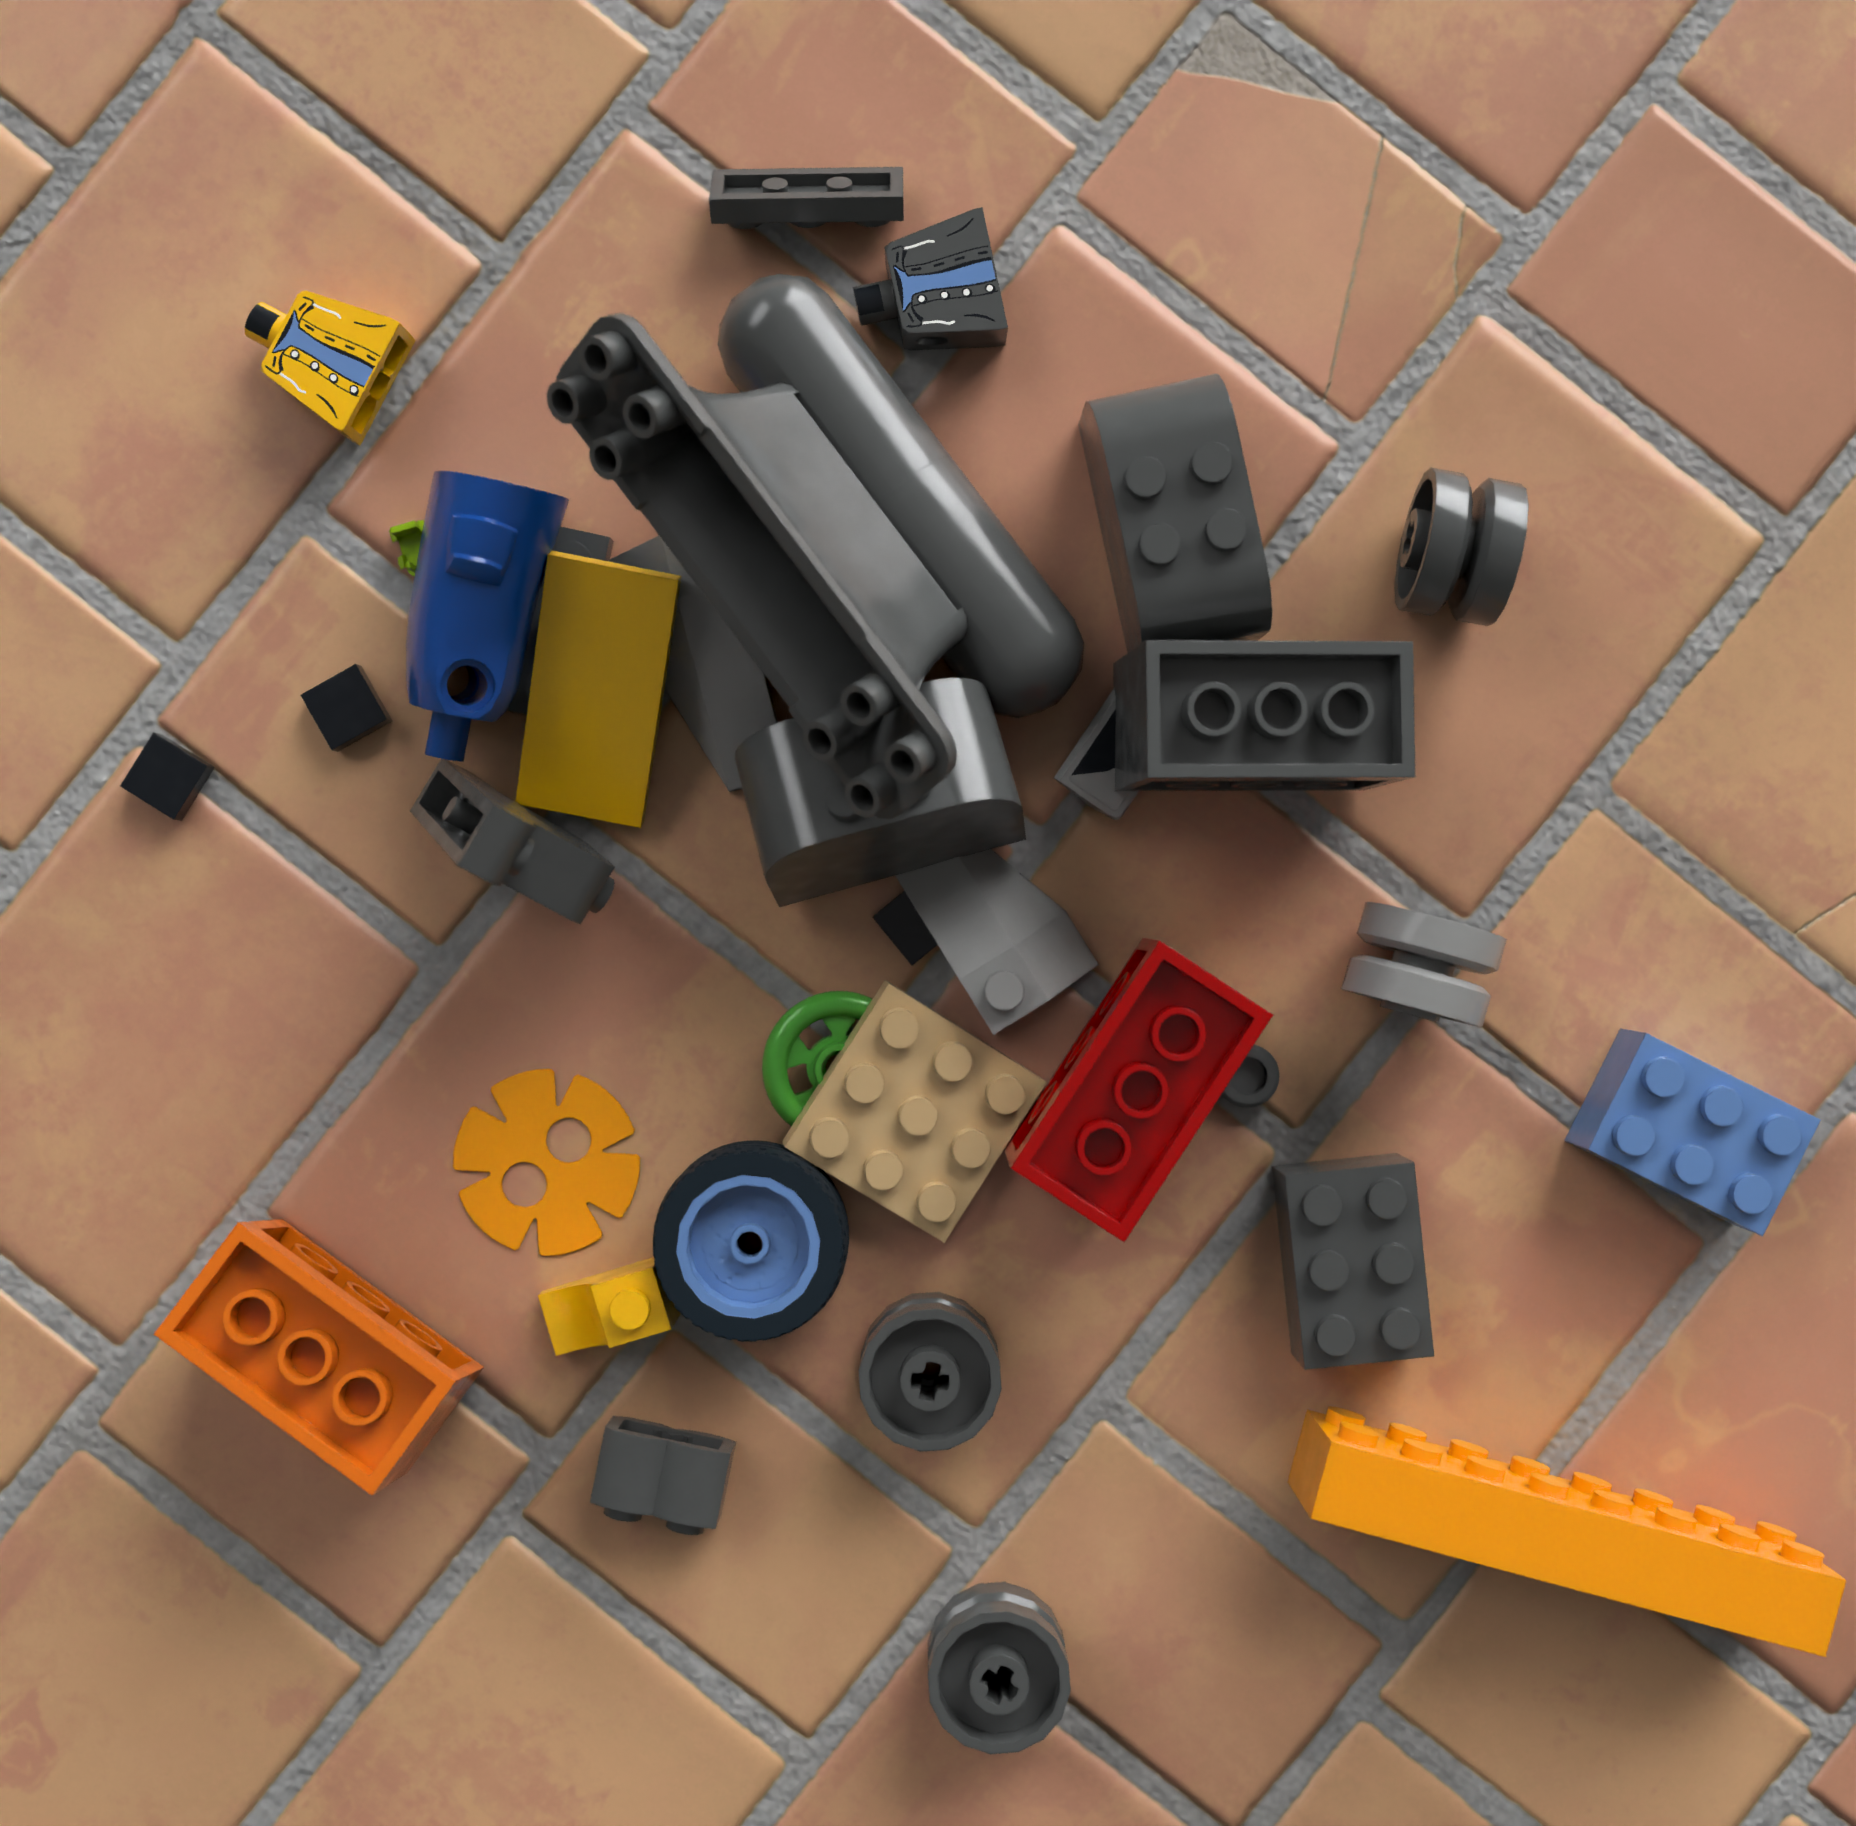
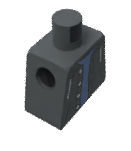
M982 207L972 209L890 242L885 246V263L889 279L853 287L860 325L863 326L897 318L905 350L989 348L1006 345L1008 325Z

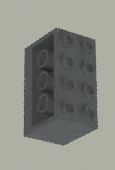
M1145 640L1113 663V684L1116 696L1115 791L1367 790L1415 777L1413 641Z

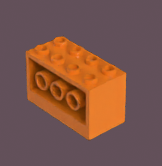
M283 1219L238 1222L154 1333L156 1337L371 1496L408 1473L484 1368V1366Z

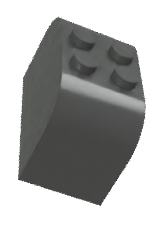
M1211 374L1086 401L1078 426L1127 653L1145 640L1258 641L1270 631L1272 624L1270 580L1235 414L1222 378L1218 374Z
M943 678L922 682L920 687L921 694L949 729L955 740L957 749L956 765L948 777L909 809L892 819H880L875 816L862 817L850 808L845 797L846 786L827 761L815 759L806 750L802 738L803 729L794 718L770 725L754 733L740 744L735 752V761L765 880L779 907L914 871L956 857H964L1026 840L1023 808L992 703L983 683L969 678Z

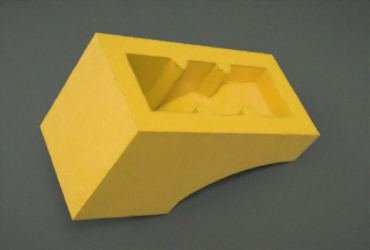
M654 1257L549 1288L538 1294L556 1356L595 1346L608 1345L609 1348L669 1331L672 1330L681 1315L674 1307L673 1302L668 1299L661 1286Z

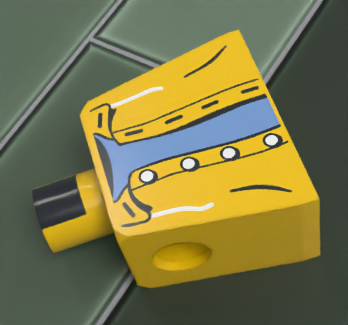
M301 291L297 294L287 314L264 302L258 303L251 310L245 324L246 337L269 348L261 363L260 371L359 446H361L416 341L400 322L390 317L309 291Z

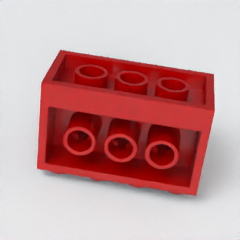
M1142 938L1004 1150L1010 1168L1122 1242H1125L1271 1020L1273 1014L1160 940Z

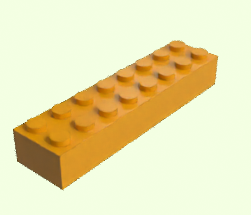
M1329 1406L1326 1414L1308 1409L1306 1411L1287 1482L1310 1519L1826 1657L1847 1580L1823 1563L1825 1556L1823 1553L1806 1545L1796 1543L1797 1535L1788 1529L1762 1521H1757L1755 1530L1735 1525V1518L1733 1516L1703 1505H1696L1694 1513L1672 1508L1674 1502L1671 1499L1644 1489L1635 1488L1633 1497L1612 1492V1484L1581 1472H1573L1571 1480L1549 1475L1550 1467L1522 1456H1512L1511 1462L1508 1464L1487 1458L1488 1450L1458 1439H1451L1449 1447L1426 1441V1433L1399 1423H1389L1387 1431L1364 1425L1366 1420L1364 1416L1340 1407Z

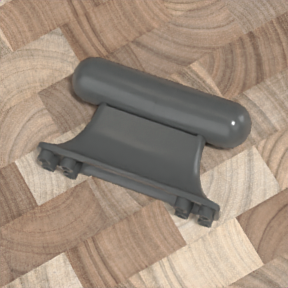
M776 274L757 279L731 299L719 325L718 348L726 373L740 391L739 393H710L687 385L646 329L634 317L624 313L601 317L593 323L562 365L556 377V382L549 386L547 403L552 415L561 423H571L590 448V461L596 473L606 480H614L634 508L640 510L790 707L789 712L803 729L802 738L806 750L815 759L827 761L846 786V801L856 814L862 817L875 816L880 819H892L899 816L948 777L954 769L957 759L955 740L949 729L920 692L924 678L940 658L944 660L957 678H969L983 683L988 691L994 713L997 715L1020 718L1040 713L1058 704L1082 671L1084 640L1075 619L845 315L823 289L808 277Z

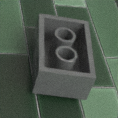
M1398 1153L1272 1166L1290 1347L1292 1355L1301 1366L1308 1370L1434 1357L1415 1163Z

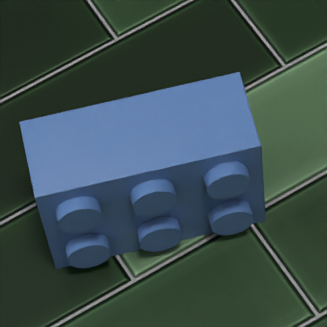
M1620 1028L1564 1141L1716 1217L1763 1236L1821 1120L1647 1033Z

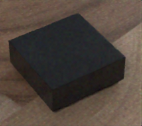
M358 664L352 665L301 694L303 701L332 751L339 752L392 722L364 669Z
M153 732L120 787L173 820L182 821L215 767L166 736Z

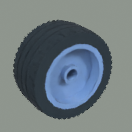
M767 1141L734 1142L718 1147L699 1157L689 1165L667 1191L658 1210L653 1232V1255L658 1279H660L661 1286L668 1299L673 1302L674 1307L686 1319L692 1321V1324L703 1329V1331L713 1333L714 1336L726 1338L727 1340L733 1339L740 1342H757L758 1340L764 1341L777 1338L794 1331L812 1319L827 1304L839 1285L849 1248V1224L846 1209L837 1188L829 1176L819 1167L785 1148L784 1145ZM745 1232L758 1234L762 1240V1249L760 1251H752L743 1247L739 1242V1236Z

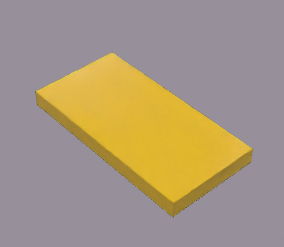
M553 550L547 555L515 802L533 808L638 828L642 827L646 813L682 576Z

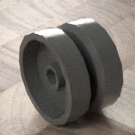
M1432 467L1423 474L1416 488L1401 538L1394 586L1395 604L1398 609L1432 616L1448 600L1449 608L1456 621L1490 626L1496 623L1505 609L1514 587L1522 559L1529 507L1526 488L1520 483L1488 478L1472 494L1469 480L1463 473Z
M941 1292L913 1293L888 1305L870 1325L861 1351L859 1384L860 1399L873 1425L894 1443L922 1452L949 1450L974 1438L991 1419L1002 1390L997 1342L985 1318L966 1301ZM927 1362L939 1364V1372L931 1376L923 1374Z
M1007 1582L976 1584L954 1595L936 1616L928 1639V1684L930 1703L942 1727L964 1746L988 1754L1020 1752L1044 1740L1062 1719L1071 1692L1069 1663L1065 1650L1063 1631L1051 1608L1031 1590Z

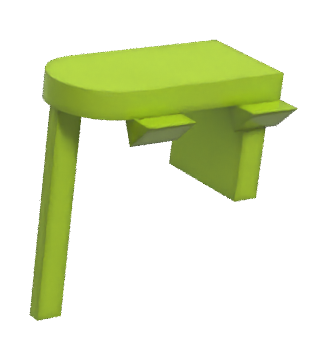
M424 520L407 522L390 527L389 530L392 543L399 541L402 555L397 557L400 570L407 568V571L412 576H415Z

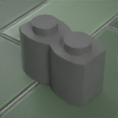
M613 1416L605 1426L590 1503L604 1507V1514L619 1521L636 1522L641 1520L642 1515H653L666 1520V1527L681 1534L699 1535L704 1532V1528L716 1529L722 1515L736 1441L699 1431L674 1429L655 1422Z

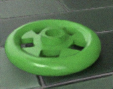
M850 991L819 993L800 1001L790 1008L772 1029L763 1053V1083L772 1106L790 1126L795 1122L817 1085L822 1082L823 1076L826 1073L828 1059L843 1049L844 1043L849 1037L846 1035V1032L856 1019L860 1020L873 998ZM822 1019L831 1031V1034L821 1038L811 1049H808L799 1035L809 1025ZM806 1064L807 1076L813 1087L795 1094L789 1082L788 1069Z

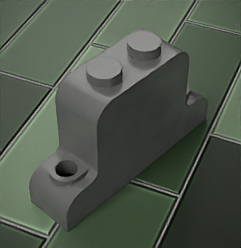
M440 760L410 810L414 817L459 867L500 887L504 884L573 922L581 924L589 911L593 913L599 912L613 892L614 879L609 876L615 866L589 844L501 794L477 776L449 760Z

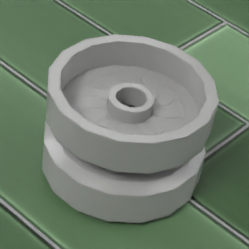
M1365 902L1357 934L1365 943L1393 951L1394 954L1392 961L1364 954L1350 958L1341 989L1380 1000V1007L1438 1023L1441 1017L1482 1028L1491 995L1479 985L1454 978V970L1456 968L1486 975L1498 971L1507 939L1479 928L1433 915L1381 903Z

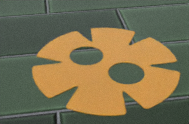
M535 1069L521 1072L492 1086L490 1089L507 1121L504 1123L473 1106L461 1124L454 1146L453 1168L455 1170L491 1173L490 1176L459 1191L458 1195L472 1220L492 1239L512 1250H517L533 1219L536 1218L539 1253L542 1256L570 1253L602 1238V1231L586 1205L587 1202L617 1218L623 1217L634 1196L640 1173L639 1155L603 1152V1149L632 1135L635 1131L620 1103L599 1084L577 1074L574 1076L562 1102L557 1106L555 1075L552 1069ZM563 1118H574L586 1125L591 1135V1145L587 1154L575 1162L558 1160L550 1153L547 1146V1134L550 1127L556 1121ZM521 1162L532 1163L539 1167L544 1173L547 1183L542 1199L528 1207H521L511 1203L506 1198L502 1188V1181L506 1171L511 1166Z

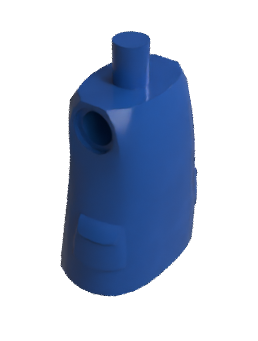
M452 471L434 472L415 570L406 637V684L409 703L432 711L425 755L464 762L471 720L496 722L508 710L519 689L534 611L546 571L547 555L554 548L569 499L553 493L491 478ZM466 666L469 673V681L466 688L461 693L450 696L447 689L450 674L458 667Z

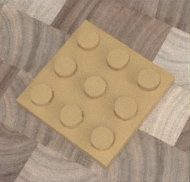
M884 980L844 1043L845 1046L833 1060L824 1074L822 1082L817 1085L782 1140V1143L788 1150L945 1243L1047 1082Z

